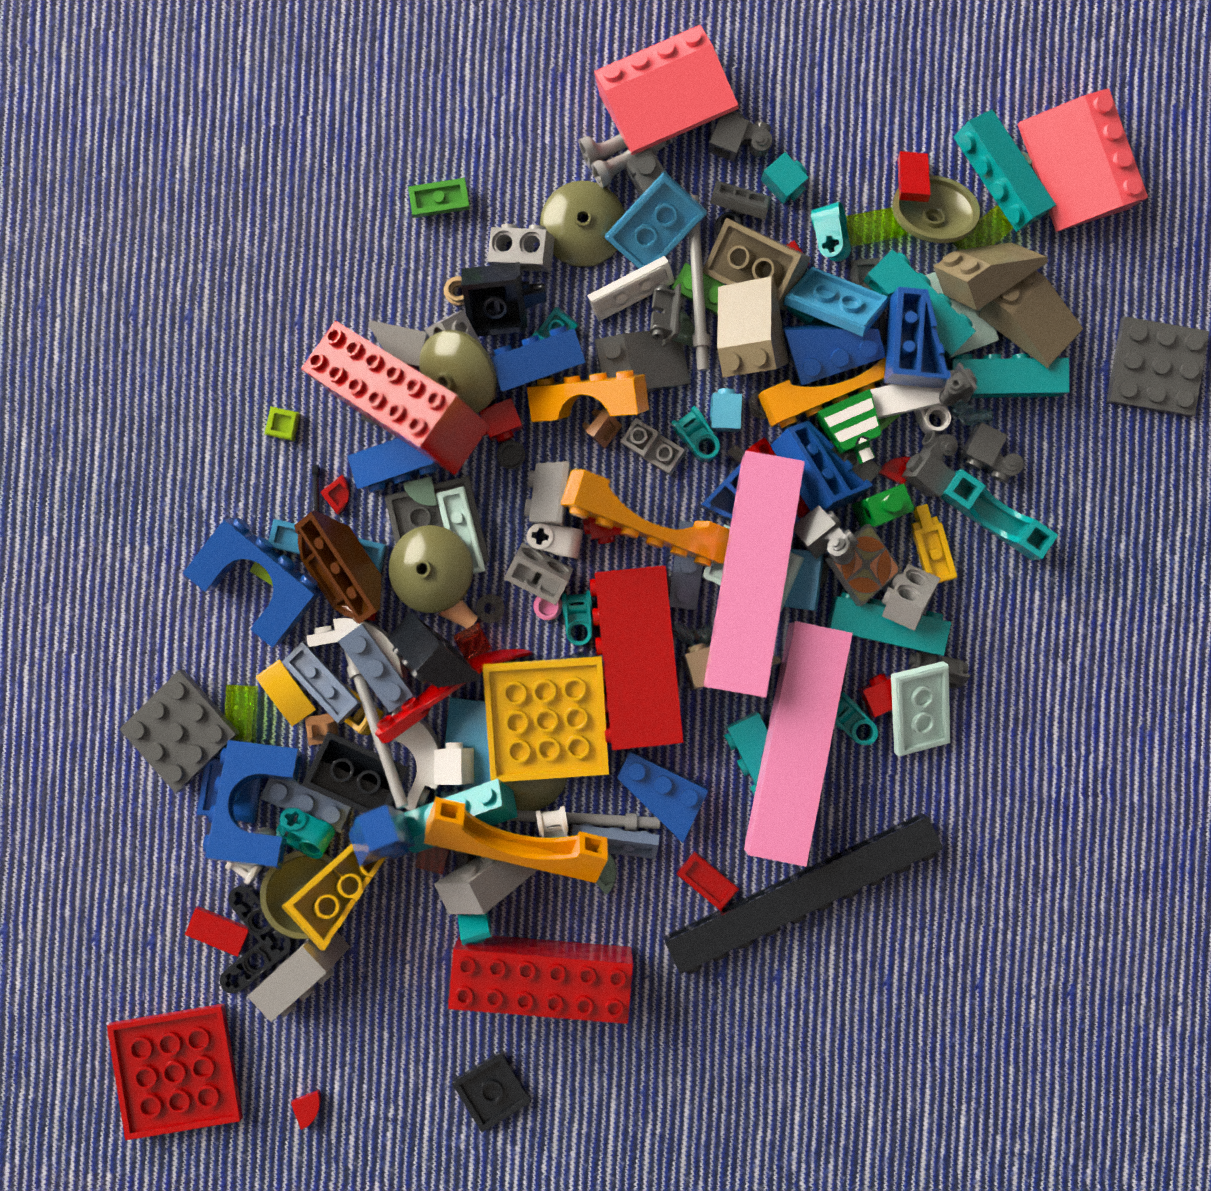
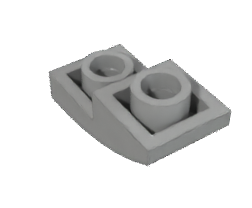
M635 418L620 441L621 444L670 476L686 454L685 449L665 438L660 432Z

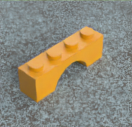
M634 370L616 372V377L608 378L607 373L603 372L590 374V379L581 380L580 375L565 376L562 382H555L554 377L537 379L536 385L527 387L531 422L554 421L570 416L572 406L580 395H589L598 399L606 407L610 416L634 415L649 410L645 374L634 375Z

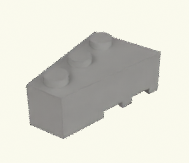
M478 856L434 883V886L448 914H485L533 875L537 869Z
M337 931L326 949L322 951L311 939L306 940L297 951L280 964L247 997L270 1022L280 1014L284 1018L297 1006L294 1002L299 998L301 1001H304L315 990L313 985L317 981L322 985L334 973L331 968L351 946Z

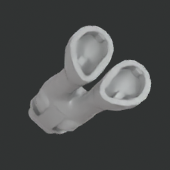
M621 134L601 143H596L589 136L578 139L584 160L588 168L592 169L593 177L601 188L608 186L613 177L626 168V163L644 152L642 151L632 156L628 149L616 157L603 161L620 150L627 148ZM671 138L651 147L654 154L665 145L673 143V139Z

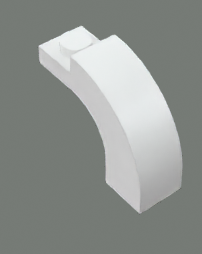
M352 618L333 619L335 631H332L331 626L314 628L315 634L306 636L308 647L335 643L359 625L364 624L402 678L406 677L405 665L401 662L402 659L392 651L395 646L388 639L389 634L371 622L363 621L358 624Z
M398 706L394 709L392 716L401 711V707ZM423 719L394 739L405 745L412 752L417 765L416 777L407 797L408 806L403 807L408 810L416 809L419 805H425L430 793L426 789L427 786L433 789L439 787V785H435L434 749H441V745L433 729Z

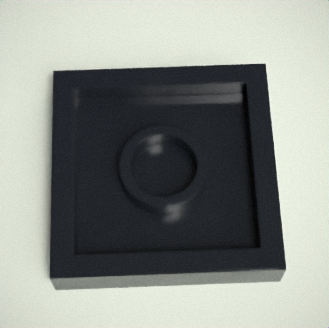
M502 1050L452 1080V1085L481 1132H484L531 1103L532 1098Z

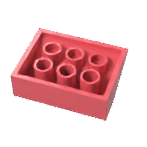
M701 25L594 71L599 95L632 156L739 109L714 47Z
M1109 88L1081 96L1018 123L1026 150L1032 160L1031 164L1034 172L1056 204L1049 211L1056 232L1129 210L1148 198Z

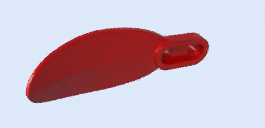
M502 649L477 655L467 661L480 674L483 672V664L504 663L533 655V653L526 649ZM465 683L436 688L434 685L429 686L417 698L414 697L406 701L401 706L402 710L394 716L388 715L377 723L376 736L382 744L394 740L423 719L429 713L430 707L446 698Z

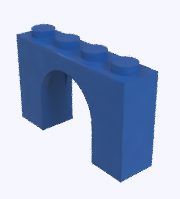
M240 518L224 519L182 574L204 592L216 589L230 569L241 559L252 560L263 566L271 577L273 595L269 605L250 630L273 648L282 644L322 591L317 587L318 582L313 577L305 573L302 574L295 569L296 565L290 558L277 554L272 549L273 545L267 539L254 535L250 531L251 527Z
M228 740L227 748L223 747L220 755V764L223 765L221 776H217L214 786V792L217 794L216 804L212 805L209 811L208 820L212 824L210 835H206L203 842V852L206 853L205 858L212 861L282 869L287 840L280 836L244 831L236 821L234 803L240 790L246 784L256 779L269 778L298 782L303 754L299 749Z

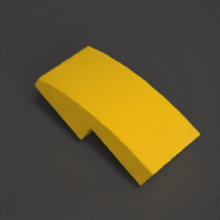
M280 659L256 676L265 692L292 727L316 710L314 704L299 687L296 679Z

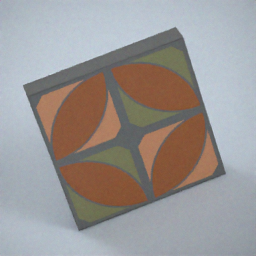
M865 524L854 534L859 544L854 548L855 556L851 562L845 565L837 564L831 555L825 559L856 606L865 604L902 571L871 524Z

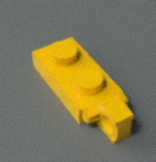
M928 504L914 507L915 511L913 513L916 522L911 524L912 535L923 571L939 577L938 583L957 578L942 522L939 523L937 516L931 518Z

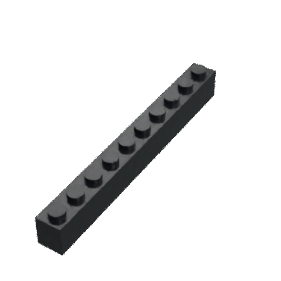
M920 813L724 907L722 911L717 910L665 935V944L680 974L685 972L687 974L695 973L703 967L702 964L705 962L722 960L729 955L728 951L737 947L739 949L747 948L755 942V938L764 934L766 937L774 935L781 930L780 926L789 922L791 924L799 923L807 918L806 914L816 909L817 911L826 910L833 905V901L841 897L844 899L851 898L859 893L858 889L868 884L869 886L878 885L885 880V876L893 872L896 874L903 873L911 868L912 863L920 859L921 861H927L937 856V851L943 849V846L929 817Z

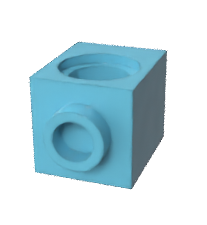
M729 388L718 389V393L712 394L710 405V428L712 431L739 432L741 429L742 394H735V389Z

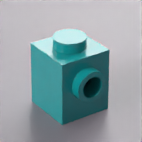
M784 152L764 170L761 181L784 205L790 199L793 202L796 201L806 191L804 186L809 177L806 175L805 167L799 161H793Z

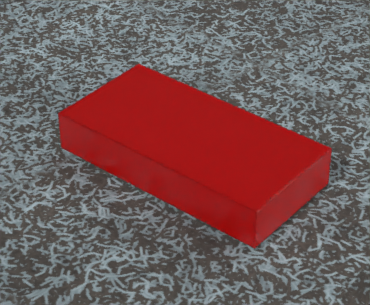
M899 151L897 158L899 200L928 202L931 195L928 153Z
M695 851L676 872L681 879L720 911L723 910L739 890L738 886Z
M197 906L184 935L238 957L241 954L250 930L246 925Z

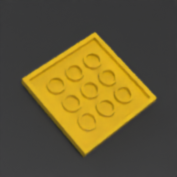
M601 656L483 664L491 781L499 779L502 782L609 775L608 750L604 731L606 730Z

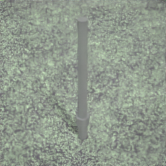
M691 195L699 203L698 195ZM699 222L689 232L695 335H692L693 348H696L697 371L709 370L707 347H710V334H707Z
M344 651L349 665L347 671L350 679L354 680L396 807L397 809L406 807L408 802L388 743L382 744L375 734V731L378 729L377 723L380 719L367 681Z
M517 810L518 817L507 820L537 822L536 811ZM566 812L567 824L625 827V830L636 831L637 828L660 829V820L657 817L637 816V813H626V816Z

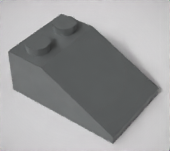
M650 331L624 333L595 339V350L600 373L606 372L607 378L616 377V372L634 370V375L645 374L647 393L690 384L682 343L672 340L664 348L662 347L663 339H653Z

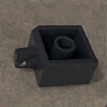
M520 262L461 269V288L466 316L477 337L523 331L528 327L526 309L532 308L534 304L547 301L544 283L529 284V281H522Z

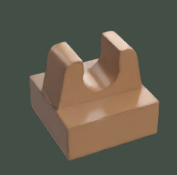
M594 409L591 413L596 418L591 425L584 422L582 427L597 444L606 448L622 425L614 416H610L605 409L601 411Z
M328 713L305 717L309 746L322 744L327 732L339 736L337 722Z

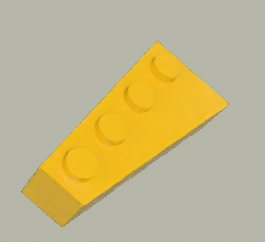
M351 843L281 907L320 951L325 950L386 857L360 867Z

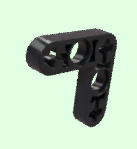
M246 883L236 886L230 892L228 900L231 908L259 942L221 974L220 985L224 991L231 994L238 993L286 955L294 943L293 938L284 936L274 930L272 933L276 938L283 937L286 940L283 944L284 948L282 946L276 948L273 945L276 941L275 937L271 933L267 937L264 935L272 926L268 923L266 927L261 928L254 923V915L259 912L263 913L260 894L252 885H247ZM238 891L241 894L245 892L249 894V897L246 899L249 905L245 901L242 903L238 902L237 898L240 896ZM255 903H257L258 907L252 910L248 915L246 911L250 908V906L252 907ZM253 953L261 954L264 958V966L261 968L253 967L250 963V955ZM244 968L246 973L238 980V983L231 984L229 982L231 975H236Z

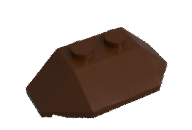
M316 510L311 511L294 525L295 532L298 534L301 561L311 576L318 582V587L332 608L344 616L352 618L358 624L379 611L382 575L351 528Z

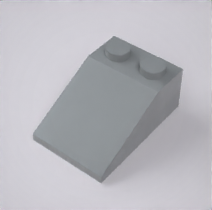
M570 462L537 463L535 471L530 470L528 487L533 488L532 499H526L524 516H529L530 523L564 526L567 507L560 504L571 473Z

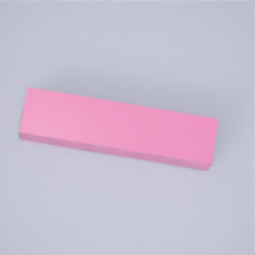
M745 451L742 457L703 687L766 698L805 461Z
M798 621L789 623L744 850L750 856L807 866L853 633Z

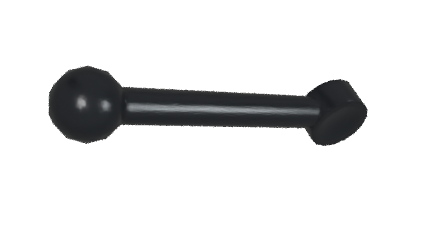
M313 464L314 510L320 512L319 464Z

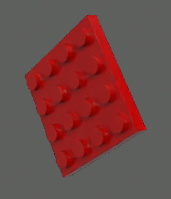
M224 1003L110 1022L107 1025L125 1141L241 1121L243 1114Z

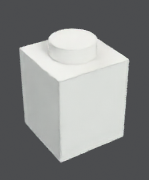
M463 742L445 743L446 748L434 749L435 785L474 783V748H463Z

